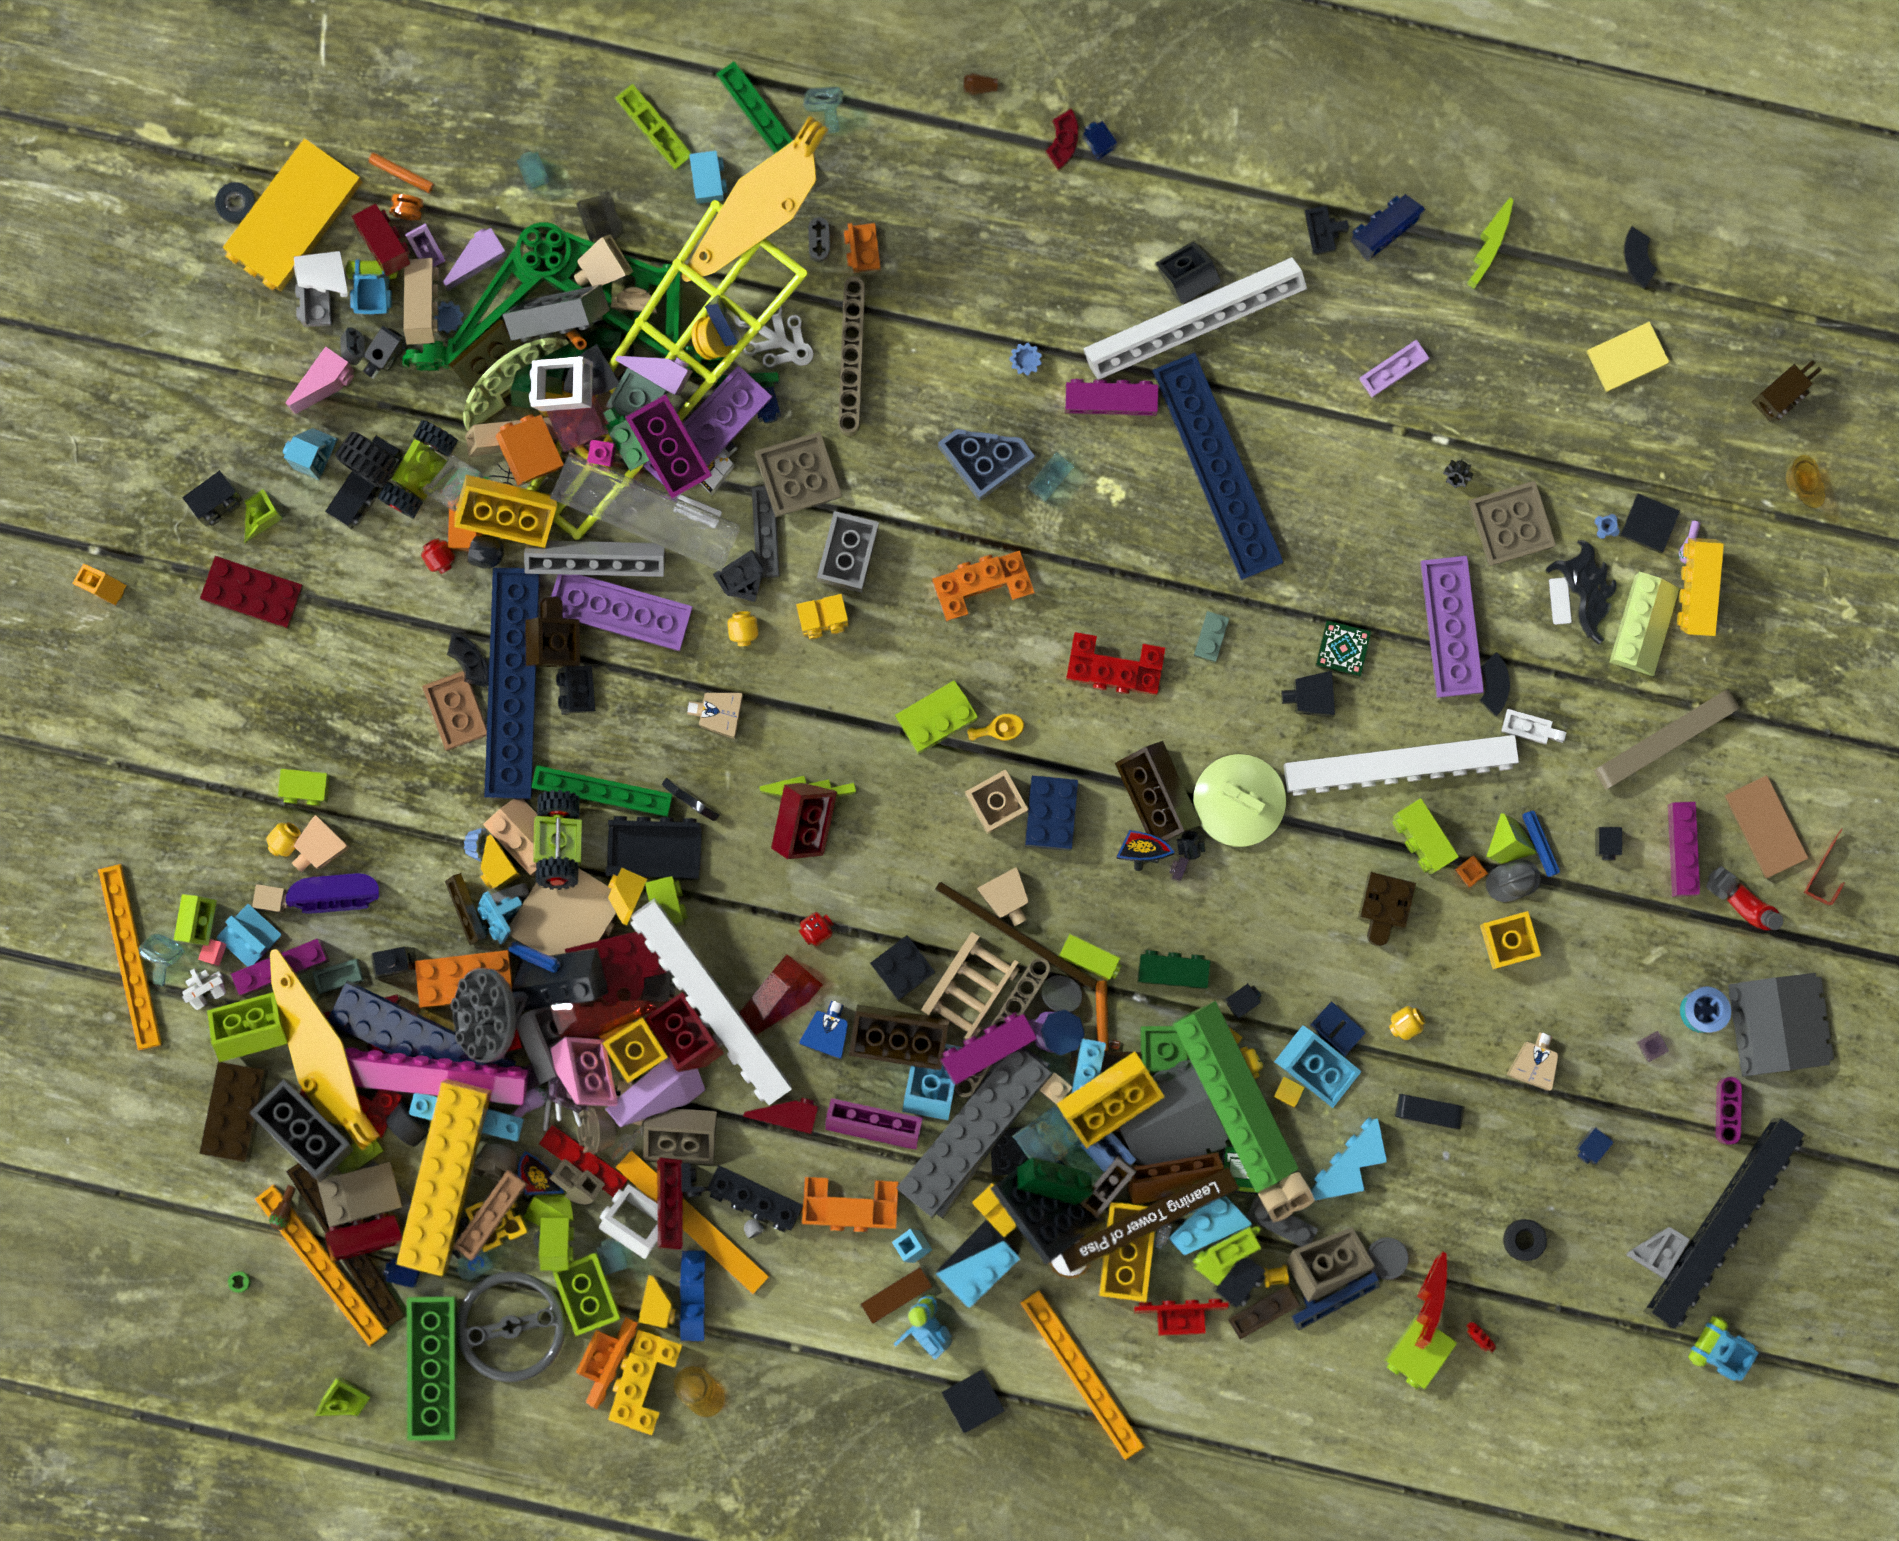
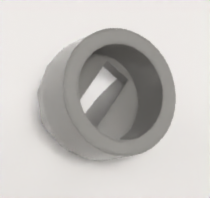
M755 1219L748 1220L744 1225V1232L748 1239L758 1236L765 1230L762 1224Z

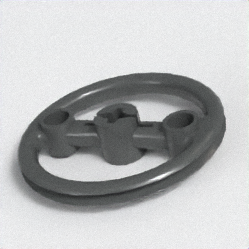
M522 1272L497 1273L478 1282L463 1299L456 1319L457 1341L465 1359L482 1375L502 1382L524 1381L543 1372L558 1356L566 1334L565 1313L555 1292L540 1279ZM519 1282L529 1285L539 1291L549 1303V1307L543 1308L534 1314L522 1317L507 1315L499 1323L484 1327H467L468 1314L475 1300L485 1290L499 1283ZM547 1311L550 1313L551 1321L549 1324L545 1325L540 1322L539 1315L541 1312ZM508 1320H511L512 1324H519L526 1321H530V1323L517 1326V1328L513 1329L514 1333H511L510 1330L506 1329L497 1332H492V1330L500 1329L508 1325ZM555 1327L554 1339L546 1355L538 1363L524 1370L509 1372L494 1369L481 1361L473 1351L474 1346L480 1345L486 1340L502 1336L507 1339H513L518 1337L522 1331L528 1329ZM474 1329L480 1330L483 1334L480 1342H474L471 1338V1332Z

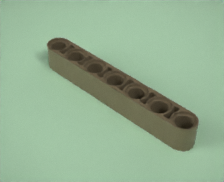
M855 276L845 281L843 294L838 422L840 432L848 437L854 436L859 431L865 288L862 279ZM856 284L861 289L858 293L853 294L848 291L849 286ZM850 307H857L860 312L856 316H850L847 310ZM850 329L858 331L859 335L855 339L847 337L846 333ZM849 352H855L858 358L855 361H848L845 356ZM849 374L857 377V381L853 384L846 383L844 379ZM847 397H853L856 400V404L851 407L846 406L843 402ZM850 419L855 422V426L852 429H845L843 422Z
M1726 689L1593 771L1605 790L1737 711L1740 709V706L1730 690Z
M1036 958L1029 964L992 1025L1000 1021L1005 1022L1004 1018L1011 1015L1008 1010V1005L1011 1002H1018L1021 1005V1012L1017 1015L1024 1014L1049 974L1050 965L1046 959ZM1037 962L1043 963L1046 967V972L1042 975H1037L1033 971V965ZM1024 982H1029L1034 987L1033 992L1029 995L1023 994L1020 990V986ZM991 1065L984 1068L982 1073L973 1074L965 1079L972 1085L969 1093H961L958 1089L959 1083L955 1085L956 1094L963 1098L970 1097Z

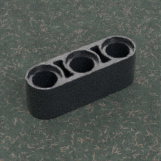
M1399 1094L1394 1117L1461 1130L1465 1106Z

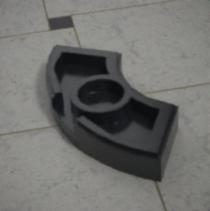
M1631 226L1623 246L1626 269L1635 283L1642 289H1645L1657 271V268L1648 257V244L1651 238Z
M452 632L447 656L454 658L461 665L464 672V682L487 688L489 670L485 658H483L477 646L471 640L461 634Z
M1497 652L1481 666L1486 686L1484 694L1479 700L1494 717L1505 706L1510 691L1509 673L1503 659Z
M665 778L662 785L665 789L701 815L712 821H716L720 816L714 809L672 780Z

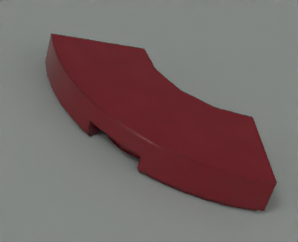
M1072 108L1052 120L1055 128V139L1045 153L1057 171L1070 161L1078 143V122Z

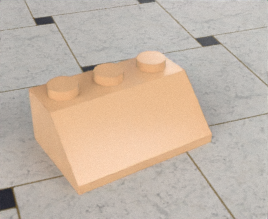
M514 798L501 807L483 825L517 862L534 877L537 864L533 862L534 818L537 816V813L524 799Z

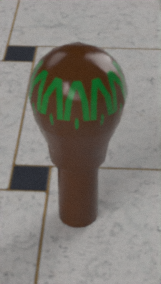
M287 1185L282 1201L278 1203L269 1216V1223L276 1230H283L290 1223V1204L296 1190L291 1185Z

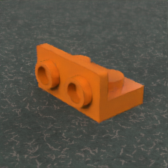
M849 223L848 230L844 231L845 244H850L851 250L850 253H846L848 267L853 266V273L881 270L875 223L855 226Z

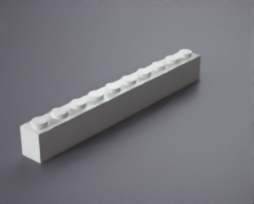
M1289 258L1083 349L1089 367L1099 380L1307 289L1302 270L1293 258Z
M1515 735L1290 762L1285 763L1283 767L1287 793L1293 792V796L1306 795V790L1316 789V793L1329 792L1331 787H1339V790L1353 789L1352 785L1362 784V788L1376 786L1375 782L1384 781L1385 785L1399 783L1398 779L1407 778L1408 782L1422 780L1421 776L1430 775L1431 779L1444 778L1445 773H1453V776L1467 775L1469 770H1476V773L1490 772V768L1499 767V771L1513 769V765L1519 763Z
M654 898L632 914L633 921L631 922L633 928L638 934L641 932L647 938L645 944L652 953L655 951L661 958L658 961L666 972L670 970L674 975L672 979L679 990L684 989L688 994L686 1000L693 1009L696 1007L702 1014L699 1017L707 1028L711 1026L715 1031L713 1036L720 1046H726L729 1051L727 1056L734 1065L738 1063L743 1070L740 1072L742 1077L748 1084L752 1082L756 1087L754 1092L761 1102L766 1101L770 1105L792 1090L790 1082L658 901Z

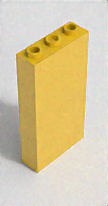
M304 138L222 247L227 253L225 257L234 264L238 262L245 266L244 270L252 277L260 276L264 279L262 283L272 291L276 288L282 292L295 274L294 257L305 256L311 253L363 182L359 176Z

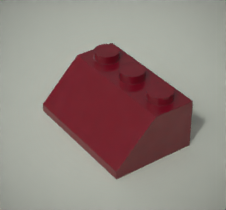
M806 783L784 784L771 849L787 860L824 856L837 791Z
M683 992L644 1018L678 1072L706 1067L725 1054L709 1028L700 1019L699 1016L701 1015L697 1009H693L686 1000L687 996Z
M388 1213L374 1216L375 1220L366 1222L365 1219L351 1222L352 1226L343 1228L342 1225H336L328 1228L329 1232L325 1233V1239L331 1262L400 1245L402 1236L395 1215L389 1216Z

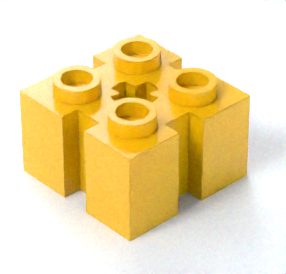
M842 594L796 604L804 637L808 636L809 639H816L822 637V632L831 630V634L844 632V628L849 627Z
M992 1183L971 1203L1005 1237L1017 1225L990 1188L994 1186Z
M485 1201L465 1209L470 1222ZM516 1201L503 1218L502 1225L496 1228L483 1246L484 1252L503 1245L502 1238L506 1236L510 1240H514L529 1233L523 1216H516L513 1209L518 1207Z

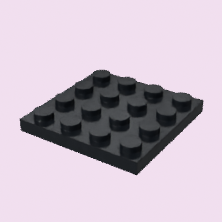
M1050 1144L1033 1156L1065 1165ZM1017 1169L990 1188L1045 1265L1052 1262L1105 1220L1101 1214L1097 1218L1080 1203L1074 1205L1018 1189Z

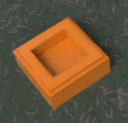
M1474 855L1455 869L1468 888L1488 874Z

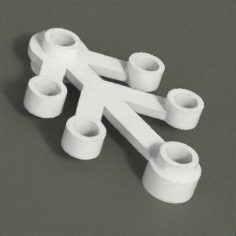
M781 307L779 312L772 316L775 332L766 326H763L762 330L758 332L769 340L759 343L750 341L747 346H754L755 350L753 352H747V346L744 348V353L747 356H754L758 352L780 347L788 351L776 356L772 353L766 354L763 357V364L767 368H773L777 364L791 361L796 365L804 366L810 363L813 358L812 348L803 342L800 329L801 319L799 316L792 315L787 320L788 327L793 332L794 344L786 339L781 319ZM744 309L746 312H748V313L752 316V314H751V312H750L749 310ZM734 316L735 324L739 328H750V326L744 321H741L738 316ZM797 319L799 323L797 326H792L790 321ZM799 350H804L806 352V355L804 357H799L797 355V352ZM772 357L774 363L769 365L765 362L766 359Z

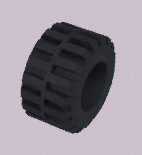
M350 432L335 453L336 458L343 465L372 485L380 488L386 485L399 466L397 460L392 455L357 432Z

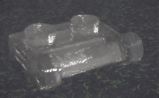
M451 454L447 458L445 466L431 483L426 484L422 490L431 498L456 511L465 476L470 475L483 478V475L480 471ZM454 468L458 469L441 491H437Z

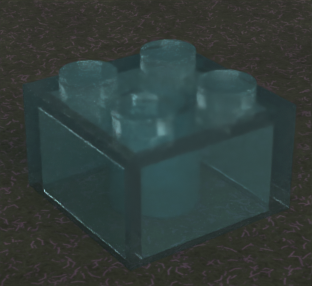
M1056 1105L1013 1135L1029 1159L1037 1157L1057 1163L1082 1144Z

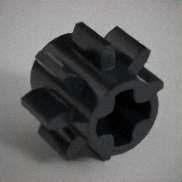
M1463 459L1456 462L1451 460L1449 466L1443 472V474L1448 475L1445 482L1454 486V488L1466 487L1468 481H1471L1474 475L1472 472H1469L1471 464L1468 465Z
M1187 831L1182 834L1181 839H1177L1178 854H1184V857L1188 860L1197 859L1201 856V852L1206 851L1204 836H1199L1195 831Z

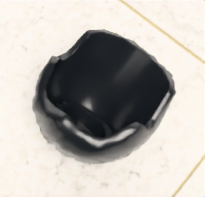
M486 534V536H475L468 551V563L482 569H490L502 561L504 545L499 537Z

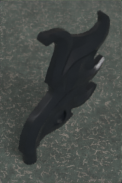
M1578 540L1577 544L1581 546V552L1578 556L1568 561H1555L1545 569V572L1550 573L1553 570L1562 572L1572 593H1576L1580 597L1578 618L1582 630L1588 639L1591 637L1599 645L1605 638L1597 631V626L1611 609L1612 604L1610 602L1606 603L1605 600L1615 593L1617 584L1615 580H1612L1610 586L1606 584V563L1603 562L1602 567L1597 568L1592 545L1587 541Z

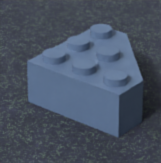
M956 429L938 442L940 451L979 502L1035 460V455L1022 438L1005 437L996 434Z

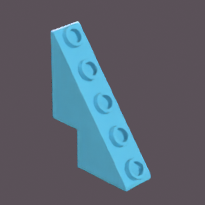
M1082 1039L1071 1094L1100 1075L1106 1043ZM1066 1120L1064 1135L1079 1139Z
M414 1093L409 1115L432 1120L438 1096ZM488 1108L482 1133L518 1142L524 1119Z
M1368 1117L1360 1126L1363 1129L1358 1136L1353 1134L1345 1143L1347 1146L1346 1150L1342 1154L1337 1152L1329 1161L1332 1164L1327 1171L1322 1169L1314 1178L1316 1183L1310 1191L1315 1200L1364 1191L1360 1167L1387 1162L1378 1118L1372 1119Z

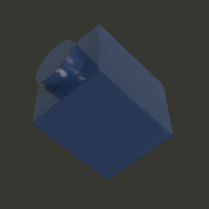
M1593 1127L1575 1148L1579 1152L1577 1157L1586 1164L1590 1162L1597 1164L1614 1142L1599 1129Z

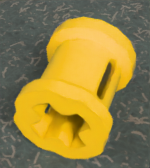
M1286 1264L1279 1268H1263L1266 1270L1263 1274L1266 1277L1264 1279L1265 1288H1270V1285L1285 1284L1286 1286L1289 1284Z

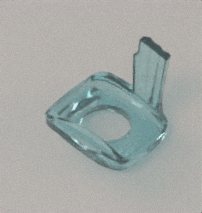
M840 87L810 88L806 92L803 101L805 110L809 112L825 111V126L829 129L828 133L838 132L840 128L836 107L841 104L844 91ZM815 96H824L830 98L826 100H818L815 99Z
M153 934L139 947V954L145 960L155 964L152 975L153 983L164 986L167 966L173 965L184 955L185 950L178 942L161 934ZM158 943H163L171 951L167 954H160L153 947Z

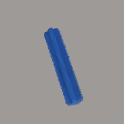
M1535 811L1524 813L1522 818L1546 875L1551 877L1560 872Z
M513 942L512 946L509 947V952L514 956L551 972H556L558 967H560V962L556 958L519 942Z

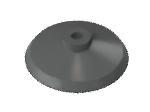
M1052 976L1042 986L1044 1002L1056 1012L1063 1009L1072 1012L1079 1007L1082 1001V992L1079 985L1067 976Z
M1384 1237L1376 1240L1369 1247L1367 1253L1375 1266L1370 1271L1372 1273L1375 1272L1378 1278L1385 1280L1394 1279L1406 1270L1408 1252L1400 1241Z

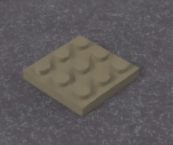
M820 432L754 452L775 517L842 497Z
M1535 481L1468 501L1489 567L1556 546Z

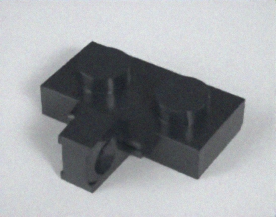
M1327 206L1304 210L1313 256L1336 252L1334 239L1339 238L1338 234L1349 231L1348 221L1335 222V218H1329Z

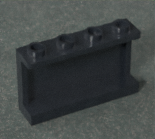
M614 816L613 820H608L607 877H612L613 874L618 876L621 868H624L646 879H662L672 876L678 880H700L702 824L697 823V819L683 818V822H674V818L667 817L660 818V821H651V817H637V821H628L626 816Z

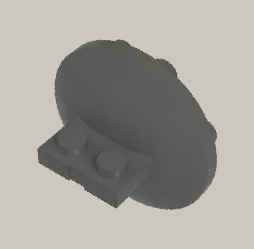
M478 968L470 971L463 979H460L455 998L451 1001L456 1043L461 1045L469 1058L477 1062L497 1061L507 1052L511 1045L520 1014L524 1009L528 996L523 991L511 992L503 976L493 969Z

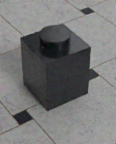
M1622 827L1596 828L1595 856L1602 857V861H1616V857L1622 855Z
M1246 984L1224 999V1002L1236 1019L1260 1004L1259 998L1262 996L1254 985L1250 987L1249 984Z

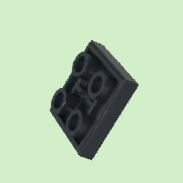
M1037 1127L1008 1128L991 1150L992 1176L1009 1175L1038 1153Z

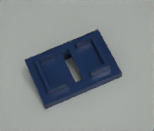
M1332 1001L1309 1025L1343 1057L1348 1054L1366 1033ZM1343 1020L1346 1024L1331 1039L1329 1035Z

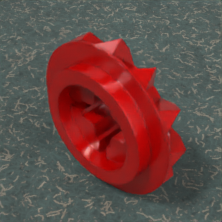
M1469 1322L1466 1325L1468 1329L1466 1332L1481 1349L1490 1353L1496 1350L1494 1342L1476 1323Z

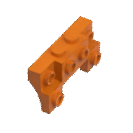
M1020 551L994 558L992 555H987L980 558L978 563L971 565L970 562H965L958 565V569L954 570V572L933 578L932 582L946 622L968 615L964 599L1006 586V584L1012 601L1034 594Z
M805 1177L802 1224L830 1225V1230L844 1231V1226L854 1227V1231L868 1232V1227L896 1229L898 1182L875 1180L874 1199L828 1197V1178Z

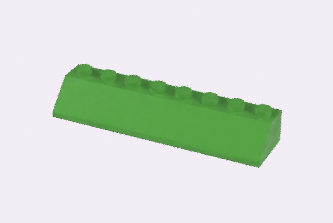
M1214 1001L1175 1020L1173 1026L1256 1193L1278 1183L1299 1168L1217 1002Z

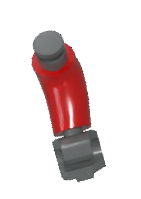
M1723 866L1713 870L1708 876L1709 881L1706 888L1722 900L1727 898L1732 907L1751 925L1763 930H1778L1782 927L1784 920L1777 908L1760 900L1742 883L1738 884L1739 879Z

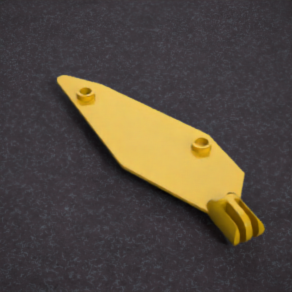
M809 116L794 141L740 178L687 265L702 277L716 273L793 220L817 181L814 152L829 129L819 121H815V118ZM705 252L707 253V259H706V260H705V258H704ZM682 273V279L684 281H692Z
M274 949L270 952L272 987L298 1083L320 1115L328 1122L344 1126L358 1147L364 1150L379 1134L361 1110L343 1042L278 949Z

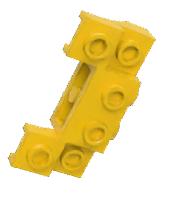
M640 1329L638 1330L629 1356L625 1355L620 1369H623L624 1372L621 1379H616L613 1391L617 1393L608 1420L653 1435L660 1412L643 1407L657 1363L660 1362L675 1367L682 1344Z

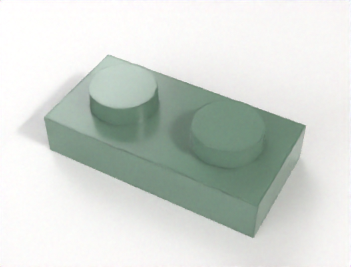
M1207 611L1193 656L1216 662L1229 617Z

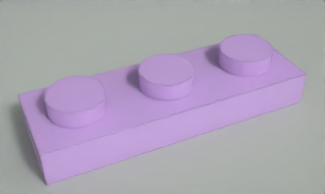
M1415 340L1361 376L1359 380L1373 398L1428 361L1429 357L1418 341Z

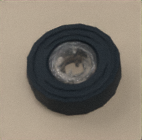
M240 182L225 184L219 189L215 197L217 213L230 223H241L257 202L254 192L247 185ZM232 199H241L239 200V202L241 203L239 207L236 205L233 208L230 207L233 205L231 203Z

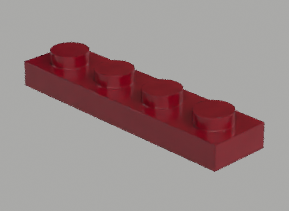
M660 1157L657 1160L658 1248L681 1250L683 1247L682 1160Z

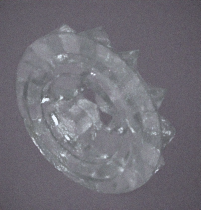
M1172 1223L1157 1230L1154 1243L1156 1248L1162 1249L1163 1245H1167Z

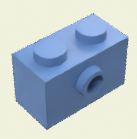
M1112 1132L1087 1149L1083 1143L1080 1144L1103 1172L1118 1155L1130 1165L1136 1160Z

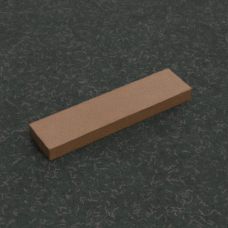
M507 1170L453 1247L473 1261L528 1183L512 1171Z

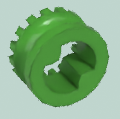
M234 1272L228 1278V1286L233 1292H244L250 1286V1277L245 1272ZM237 1275L244 1277V1287L241 1289L234 1287V1278Z

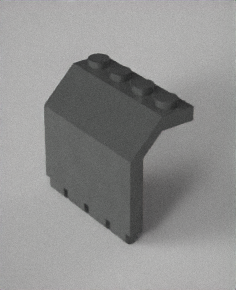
M1816 973L1728 985L1742 1077L1830 1065L1829 1060H1834L1832 1044L1826 1043L1827 1039H1831L1829 1021H1823V1016H1828L1825 997L1819 998V994L1824 993L1822 977H1816Z
M1191 1060L1181 1061L1176 1066L1168 1070H1161L1152 1076L1165 1097L1119 1127L1138 1166L1207 1155L1206 1149L1210 1148L1212 1153L1226 1148L1225 1140L1229 1139Z

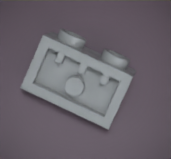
M296 284V298H300V307H296L297 320H301L304 327L331 326L330 290L324 293L315 288L307 289Z

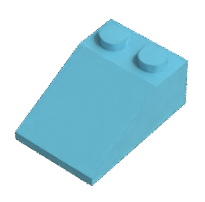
M1303 1025L1274 1061L1332 1108H1334L1362 1072Z
M945 1044L944 1052L954 1047V1045ZM943 1064L941 1070L916 1066L910 1067L902 1112L948 1120L955 1084L951 1081Z

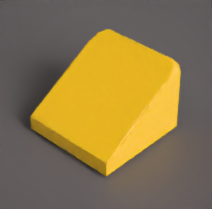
M1283 1077L1273 1097L1295 1108L1305 1087Z

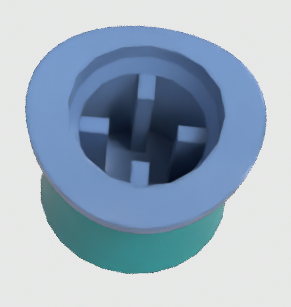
M1701 987L1684 997L1680 1005V1016L1683 1023L1692 1031L1698 1033L1715 1032L1728 1024L1731 1018V1006L1726 996L1719 990L1712 987Z

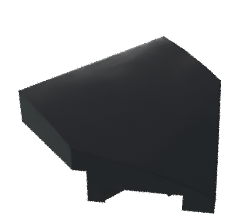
M752 549L714 573L713 576L727 596L756 602L764 568Z

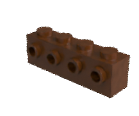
M1218 1153L1133 1167L1137 1171L1127 1182V1190L1133 1205L1163 1200L1223 1170L1224 1167Z

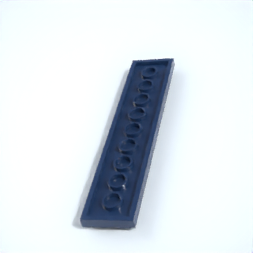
M1192 353L1153 369V375L1240 581L1283 564L1280 552L1196 354Z
M493 568L485 798L532 799L536 667L526 666L525 620L538 618L540 574L525 573V568Z

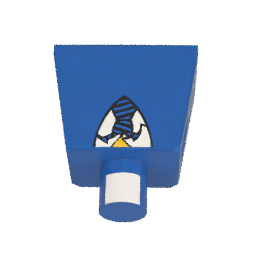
M831 1001L827 1013L817 1010L799 1044L841 1059L848 1027V1021L840 1019L844 1005Z

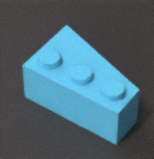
M311 428L293 436L291 442L287 441L283 449L284 459L294 470L320 480L337 442V438Z
M1224 1196L1196 1210L1167 1238L1183 1255H1186L1252 1224Z
M1002 1241L936 1273V1275L970 1308L1020 1258Z

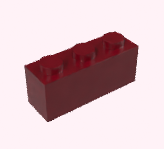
M375 203L352 215L356 229L386 277L410 265L407 256L411 254L405 242L400 243L398 240L401 237L396 227H390L388 224L391 221L385 210L380 211Z

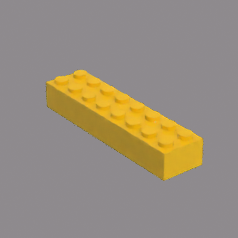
M450 1079L441 1082L397 1260L398 1265L443 1276L448 1271L492 1090Z

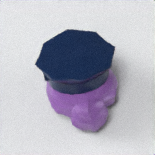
M1065 1009L1057 1012H1043L1038 1018L1028 1021L1037 1037L1035 1040L1036 1045L1040 1049L1059 1055L1077 1050L1085 1035L1081 1019Z

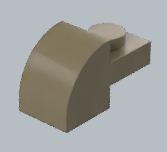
M566 1159L561 1161L549 1178L567 1192L565 1194L566 1198L584 1205L593 1202L605 1185L588 1170L581 1172Z

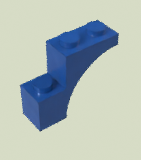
M682 1251L680 1275L681 1341H704L705 1251Z

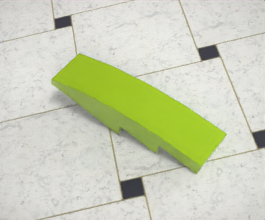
M633 83L615 97V100L674 170L690 158L689 154L691 153L666 121L660 117L649 101H646Z
M1509 197L1480 236L1486 243L1473 260L1480 265L1467 283L1473 289H1475L1489 268L1501 245L1514 199Z
M800 776L759 786L763 794L782 797L784 784L806 783L805 776ZM827 779L810 784L837 791L836 797L856 794L854 783L831 788L830 781Z

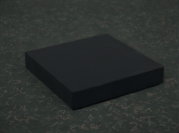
M1637 493L1620 537L1662 554L1680 510Z
M983 1370L974 1373L941 1392L964 1434L1005 1411Z

